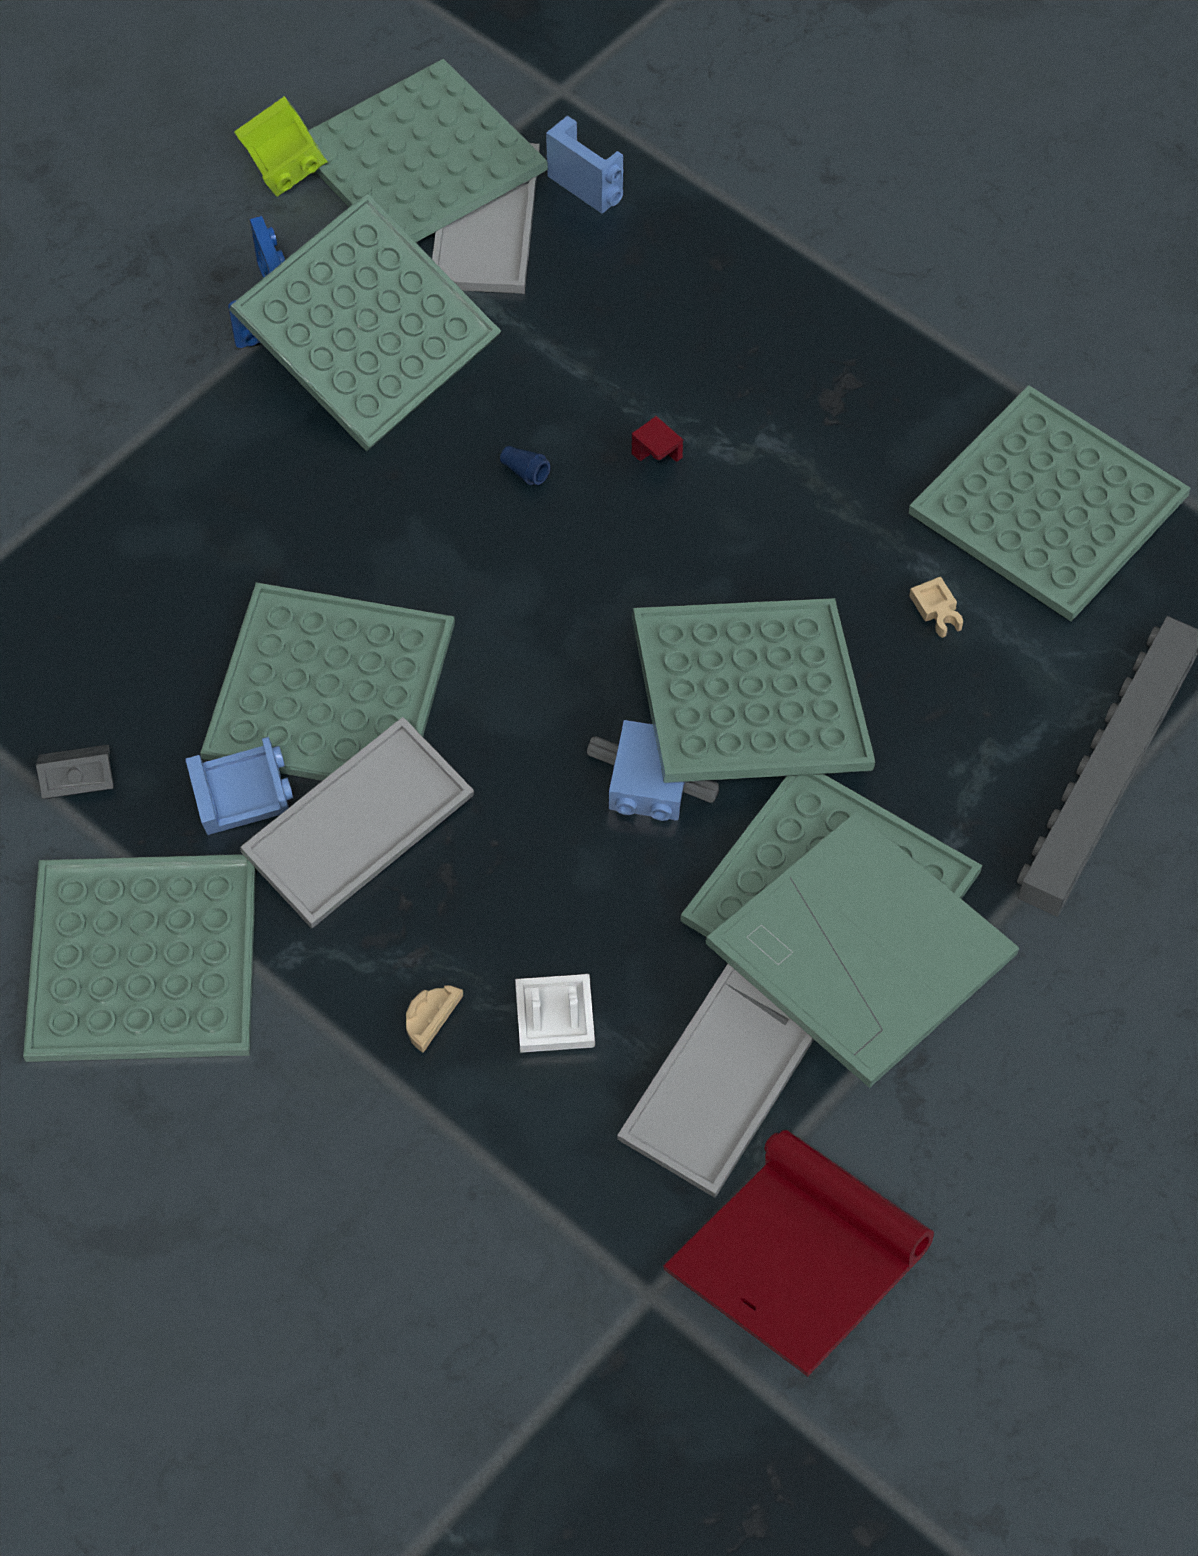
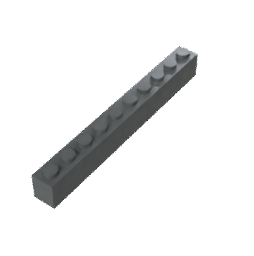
M1168 616L1161 628L1157 626L1153 628L1147 641V645L1150 646L1148 652L1141 651L1134 664L1133 670L1136 671L1134 678L1127 677L1119 693V696L1123 697L1120 704L1113 703L1105 718V722L1109 723L1105 731L1098 729L1090 747L1094 749L1091 757L1084 755L1076 774L1080 776L1077 783L1075 784L1070 781L1061 800L1065 802V805L1061 811L1055 809L1047 824V828L1050 829L1047 838L1039 837L1032 852V856L1036 857L1032 865L1026 863L1023 866L1017 879V883L1022 885L1018 899L1056 917L1059 916L1198 655V629Z

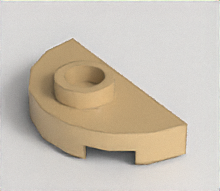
M444 986V988H436L428 992L424 990L411 1001L406 1012L407 1034L412 1044L422 1053L463 997L462 989Z

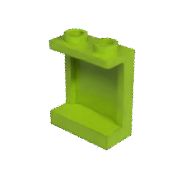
M285 96L234 131L262 173V179L277 197L328 162L298 112Z

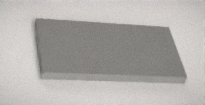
M530 143L540 153V144ZM537 176L436 231L432 260L461 290L525 294Z
M402 717L243 844L240 850L299 916L313 928L473 797L474 790L415 728Z
M727 964L618 1133V1140L715 1198L814 1039L732 966ZM728 985L789 1019L786 1025L782 1024Z

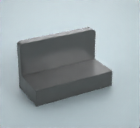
M109 745L39 755L36 767L42 799L113 788Z

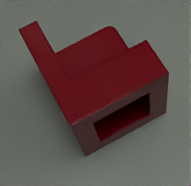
M655 416L632 433V454L639 461H642L651 454L657 460H661L666 455H669L678 462L682 459L683 439Z

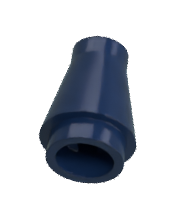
M507 446L501 453L500 462L510 468L529 485H540L549 475L550 462L546 460L543 454L517 449L512 446Z

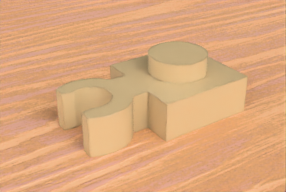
M941 577L910 589L909 596L925 622L931 619L936 620L935 629L939 636L942 638L946 636L947 627L945 623L953 624L957 631L962 630V616L954 611L956 610L957 601Z

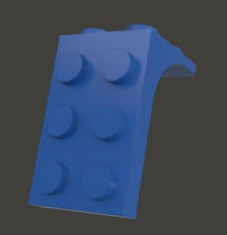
M260 216L250 219L256 262L264 278L283 263L285 258L282 250L276 251L274 247L277 246V240L273 228H267L263 217ZM232 301V302L229 303L228 309H230V306H231L235 301ZM229 310L236 347L243 348L261 343Z

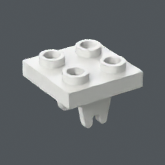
M589 974L515 979L520 1053L595 1047Z

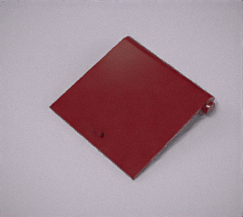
M784 1130L780 1133H774L767 1140L764 1147L766 1165L664 1265V1270L808 1377L923 1257L933 1241L934 1231L788 1130Z

